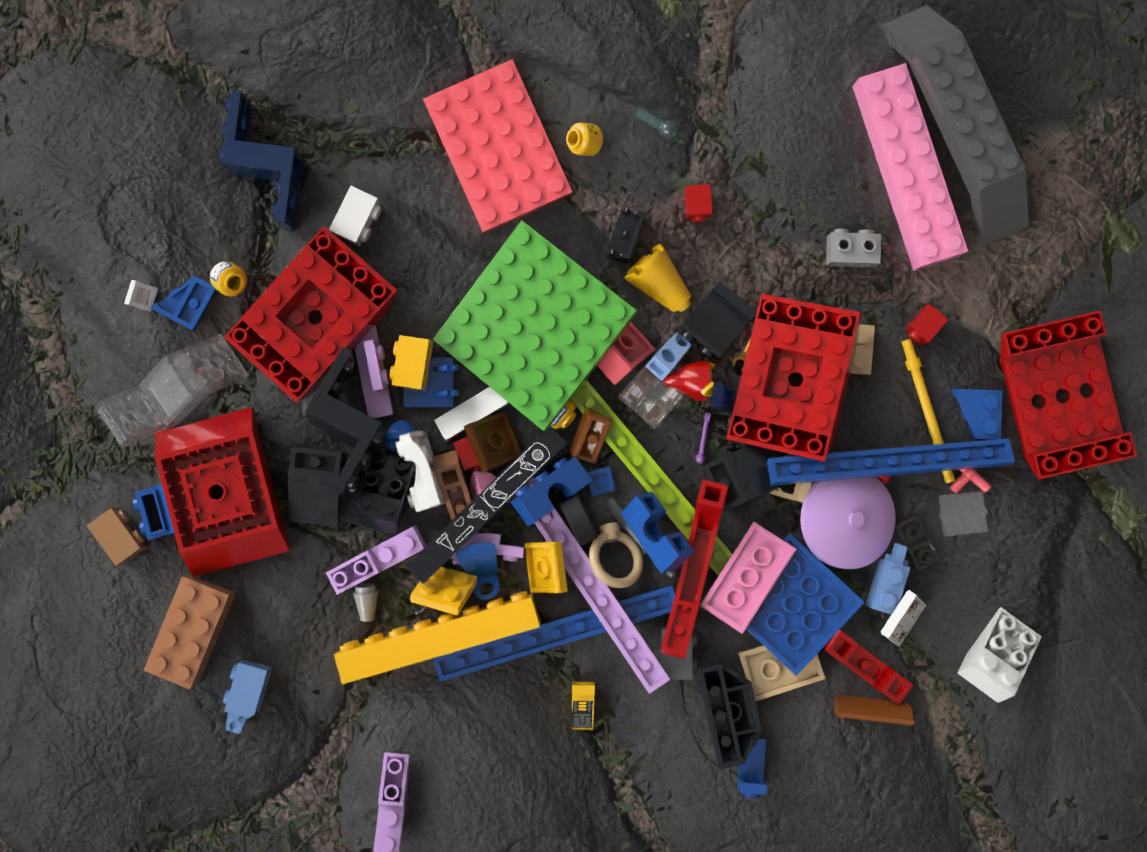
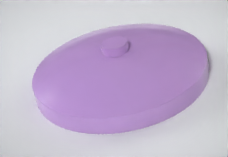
M866 477L815 482L804 498L800 521L804 540L818 559L833 567L857 569L871 564L884 553L892 539L896 517L894 504L887 488L878 478Z

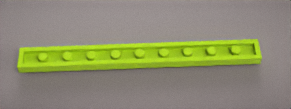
M585 380L571 401L582 414L585 408H589L612 419L605 442L648 493L653 492L666 510L665 514L689 541L695 509L591 384ZM716 536L709 564L717 576L720 575L733 555L718 536Z

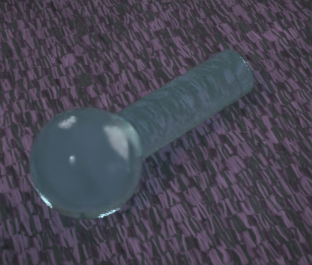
M640 107L635 113V117L658 129L663 139L671 140L677 136L678 126L674 121H662Z

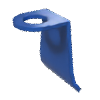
M480 542L461 548L455 555L466 574L477 576V585L473 590L475 596L482 601L492 600L498 595L500 590L495 544ZM491 583L494 589L490 594L484 595L479 591L481 585Z

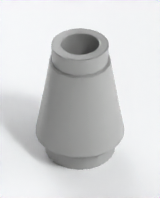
M364 583L356 585L353 594L360 621L375 620L378 596L375 584Z

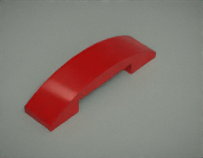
M841 630L836 632L824 649L898 705H900L913 686L912 683L888 667Z

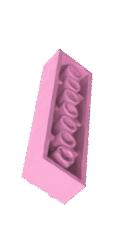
M906 63L858 78L853 85V90L913 271L968 252Z

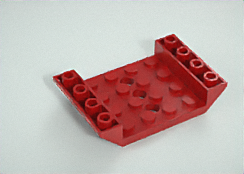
M1101 310L1002 333L1000 361L1023 455L1037 479H1044L1137 457L1132 433H1123L1099 338L1100 336L1107 335ZM1083 384H1087L1091 389V393L1087 398L1083 397L1080 393V387ZM1059 389L1064 390L1067 394V399L1064 403H1060L1056 399V393ZM1035 395H1039L1043 399V405L1040 409L1032 405V398Z

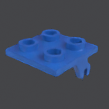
M453 357L431 358L426 391L404 388V407H453V397L459 396V390H453V372L459 370V365H453Z

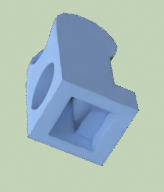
M676 332L645 367L663 381L692 344Z

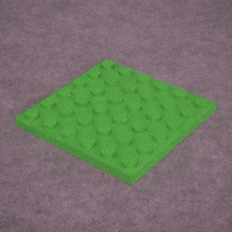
M521 220L433 340L540 429L547 431L638 311Z

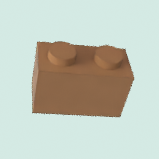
M119 507L108 509L87 525L115 566L126 564L148 547L144 542L146 540L145 536L129 522L131 521L130 515Z

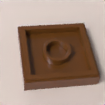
M505 411L463 426L482 473L510 463L522 453Z

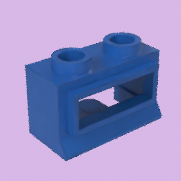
M162 484L136 491V498H133V506L136 512H140L142 522L139 523L142 535L147 536L148 540H153L174 534ZM154 494L163 527L162 530H155L146 495Z

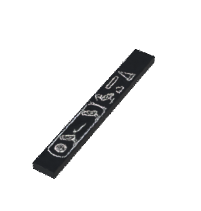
M550 426L547 431H544L425 546L406 567L424 584L515 495V492L530 481L567 442Z

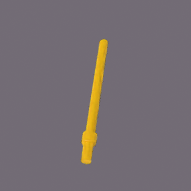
M911 339L902 341L907 358L905 364L907 370L911 371L933 444H944L920 369L922 367L920 357L916 356ZM952 470L942 471L945 483L955 481Z

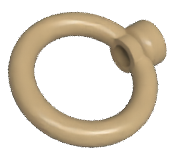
M614 522L600 526V534L598 538L593 540L589 550V560L593 572L599 580L613 588H626L633 585L639 579L643 570V556L638 544L628 534L620 531L619 523ZM620 541L629 548L634 563L633 569L628 576L615 578L603 569L599 559V552L605 542Z

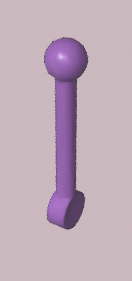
M708 412L705 413L699 454L696 456L697 463L705 461L704 449L711 413Z

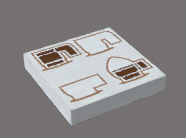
M907 591L882 629L881 634L892 643L900 646L926 607V604L916 594Z

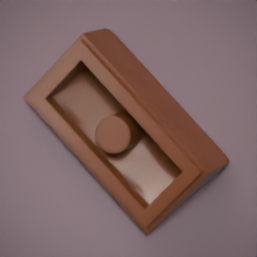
M585 408L570 447L572 458L576 457L578 460L596 463L612 419L592 409Z

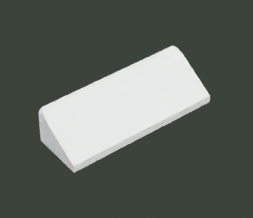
M488 387L434 421L445 441H449L465 431L463 426L484 419L510 403L491 387Z

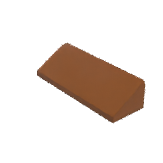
M840 694L835 696L834 713L839 718L914 725L911 705L908 702L902 701L898 705L892 700Z

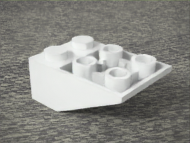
M1001 607L966 654L958 674L997 703L1013 697L1040 642L1041 636Z

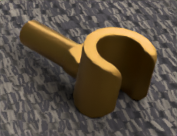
M750 339L740 356L733 359V367L738 359H742L745 363Z

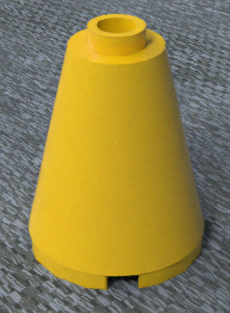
M658 244L651 249L653 254L642 256L626 273L627 276H624V279L673 313L676 311L681 313L691 304L689 301L691 294L665 248Z

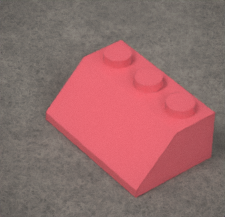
M630 322L597 366L616 385L656 349Z

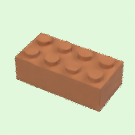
M191 574L182 576L143 671L187 689L198 686L236 592L199 577H193Z

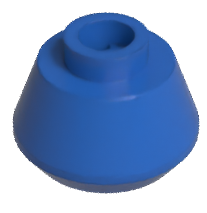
M402 420L393 423L384 435L385 444L391 450L398 452L396 442L400 441L399 436L415 432L414 427L409 422Z

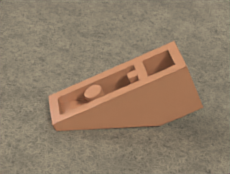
M456 450L433 457L434 471L451 520L472 502L465 474Z

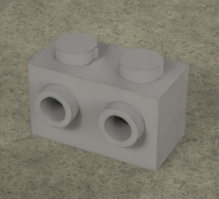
M835 229L834 232L827 236L826 266L875 268L880 264L881 234H874L873 230H859V233H849L848 229Z

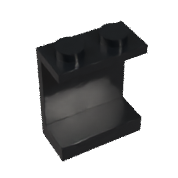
M719 281L679 329L682 331L681 335L691 344L695 342L701 347L700 352L710 360L712 358L718 360L757 314V311Z

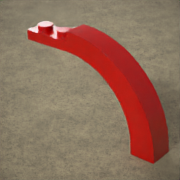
M702 480L688 541L694 553L682 566L660 653L684 660L686 658L728 488L727 485Z

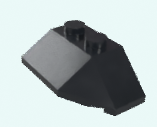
M723 663L697 668L701 696L718 768L723 769L742 765L747 760L748 755L762 733L752 682Z

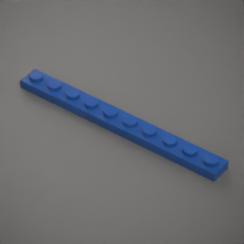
M1010 439L829 453L826 462L801 456L769 458L767 465L772 486L1012 465L1015 460Z
M669 585L619 600L618 603L630 621L636 623L670 613L675 593L673 586ZM589 609L540 624V627L438 656L433 658L439 681L441 682L607 632L593 609Z

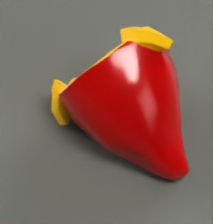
M698 361L684 365L672 374L667 375L663 383L665 386L678 389L694 400L706 402L707 398L714 394L713 389L716 385L715 382L711 381L713 375L711 370L714 368V364L709 363V361Z

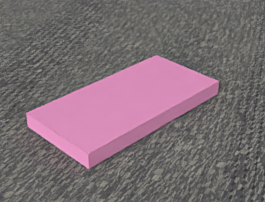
M753 522L700 604V607L743 634L796 551V548Z

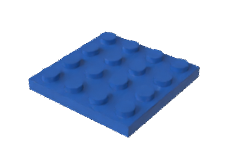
M789 533L783 541L796 548V551L746 630L791 673L797 676L864 604V601Z

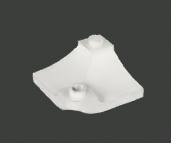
M415 431L399 436L400 441L396 442L400 457L404 456L406 461H413L416 464L414 487L409 488L411 493L407 494L411 509L415 508L416 512H420L445 504L434 471V456L427 433Z

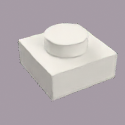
M131 280L124 304L151 312V306L154 303L158 288Z

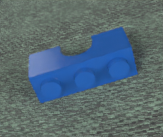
M564 457L553 465L555 470L552 473L543 472L534 479L536 484L531 488L526 484L515 492L517 498L512 500L511 503L527 526L537 522L554 509L548 498L549 488L558 489L567 499L592 481L576 457L569 461Z
M649 492L637 495L620 514L639 540L641 546L646 550L656 568L663 574L678 569L694 553V550L681 532L665 536L662 534L659 522L666 510L655 494Z

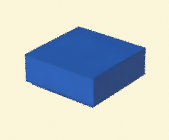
M610 466L587 472L592 479L589 483L592 496L616 490Z

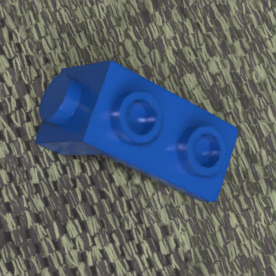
M758 738L745 763L738 766L737 787L740 793H744V796L748 798H759V795H766L767 784L763 780L766 740L764 738Z

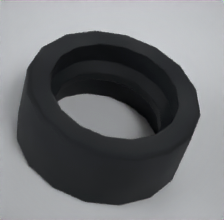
M578 496L560 504L580 546L598 538Z

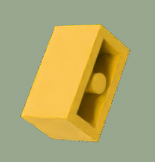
M399 335V341H395L393 355L396 356L395 366H391L389 375L393 386L426 391L433 348L431 340Z

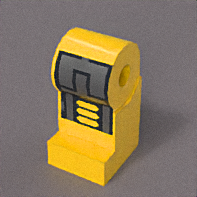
M572 682L573 730H593L595 682Z

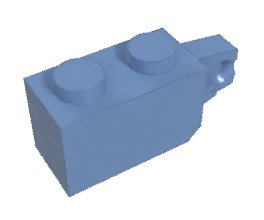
M894 543L891 555L886 554L884 559H880L865 606L891 615L900 603L910 571V567H907L908 560H905L907 546Z
M245 659L238 662V665L235 664L230 675V679L233 680L231 689H227L223 699V703L226 704L224 712L228 713L227 731L237 734L242 733L248 719L261 710L273 667Z

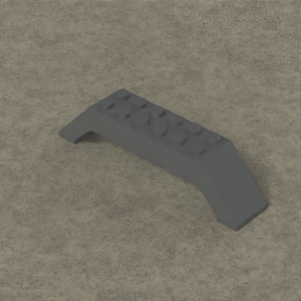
M927 5L882 24L881 28L890 48L897 50L909 62L971 196L974 218L973 227L982 247L1028 227L1026 169L962 31Z

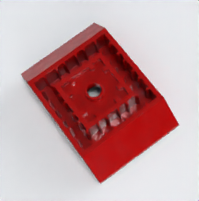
M323 226L224 338L290 398L299 403L318 390L342 347L353 352L369 331L386 315L398 290L330 230ZM321 312V322L312 324L310 321L312 313Z
M761 294L726 439L826 462L835 439L858 343L861 313ZM793 374H801L803 376L802 384L797 387L791 386L790 377Z
M253 407L156 433L155 461L179 553L193 577L290 551ZM217 484L224 491L220 499H215L211 494L213 486Z

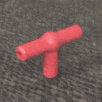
M975 468L960 469L962 474L950 486L954 493H958L971 480L984 493L991 489V485L977 473Z

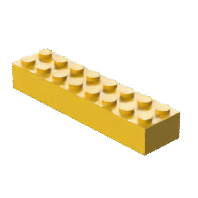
M527 591L513 594L511 600L503 602V598L489 601L486 604L487 607L484 608L474 605L465 608L462 611L463 614L460 615L446 613L441 615L436 622L426 619L413 625L414 628L407 629V626L393 629L387 636H383V633H377L368 636L367 639H364L365 642L359 643L358 639L344 643V645L340 646V651L334 654L342 684L538 628L540 627L541 620L533 593L527 595Z

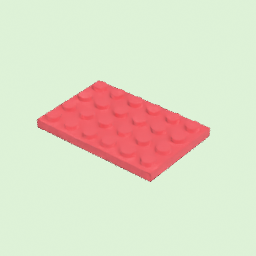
M513 59L423 98L483 234L572 194L570 185Z

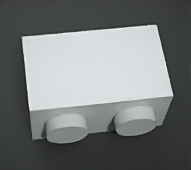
M350 186L329 230L335 236L360 247L361 243H365L369 238L371 232L369 227L372 221H376L381 213L380 201L378 198Z

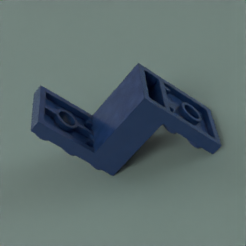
M231 89L230 97L226 99L225 107L228 116L227 122H224L222 126V135L225 138L224 145L219 149V160L233 175L276 180L275 191L278 193L277 203H274L272 207V217L275 218L274 221L284 230L295 231L304 158L294 147L248 142L253 104L241 90Z

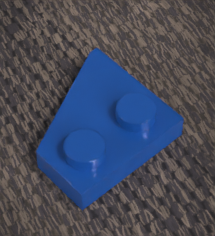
M193 276L182 287L170 292L168 297L159 303H154L151 309L195 332L217 290L211 284Z
M952 389V395L956 397L959 403L960 412L969 425L968 429L973 439H1001L1002 391Z

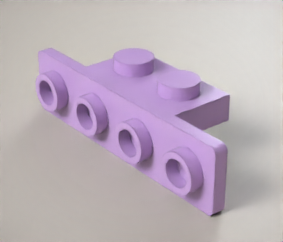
M374 326L356 346L355 353L368 416L375 419L393 415V408L388 384H390L389 373L387 369H384L383 364L385 353L383 346L379 344L377 329Z

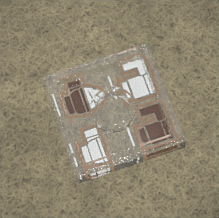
M644 366L619 394L618 398L655 429L685 394L674 387L665 386L663 381Z

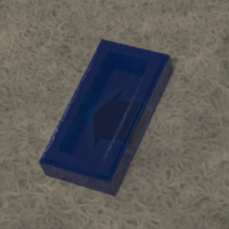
M714 382L712 408L723 412H730L732 387L724 383Z

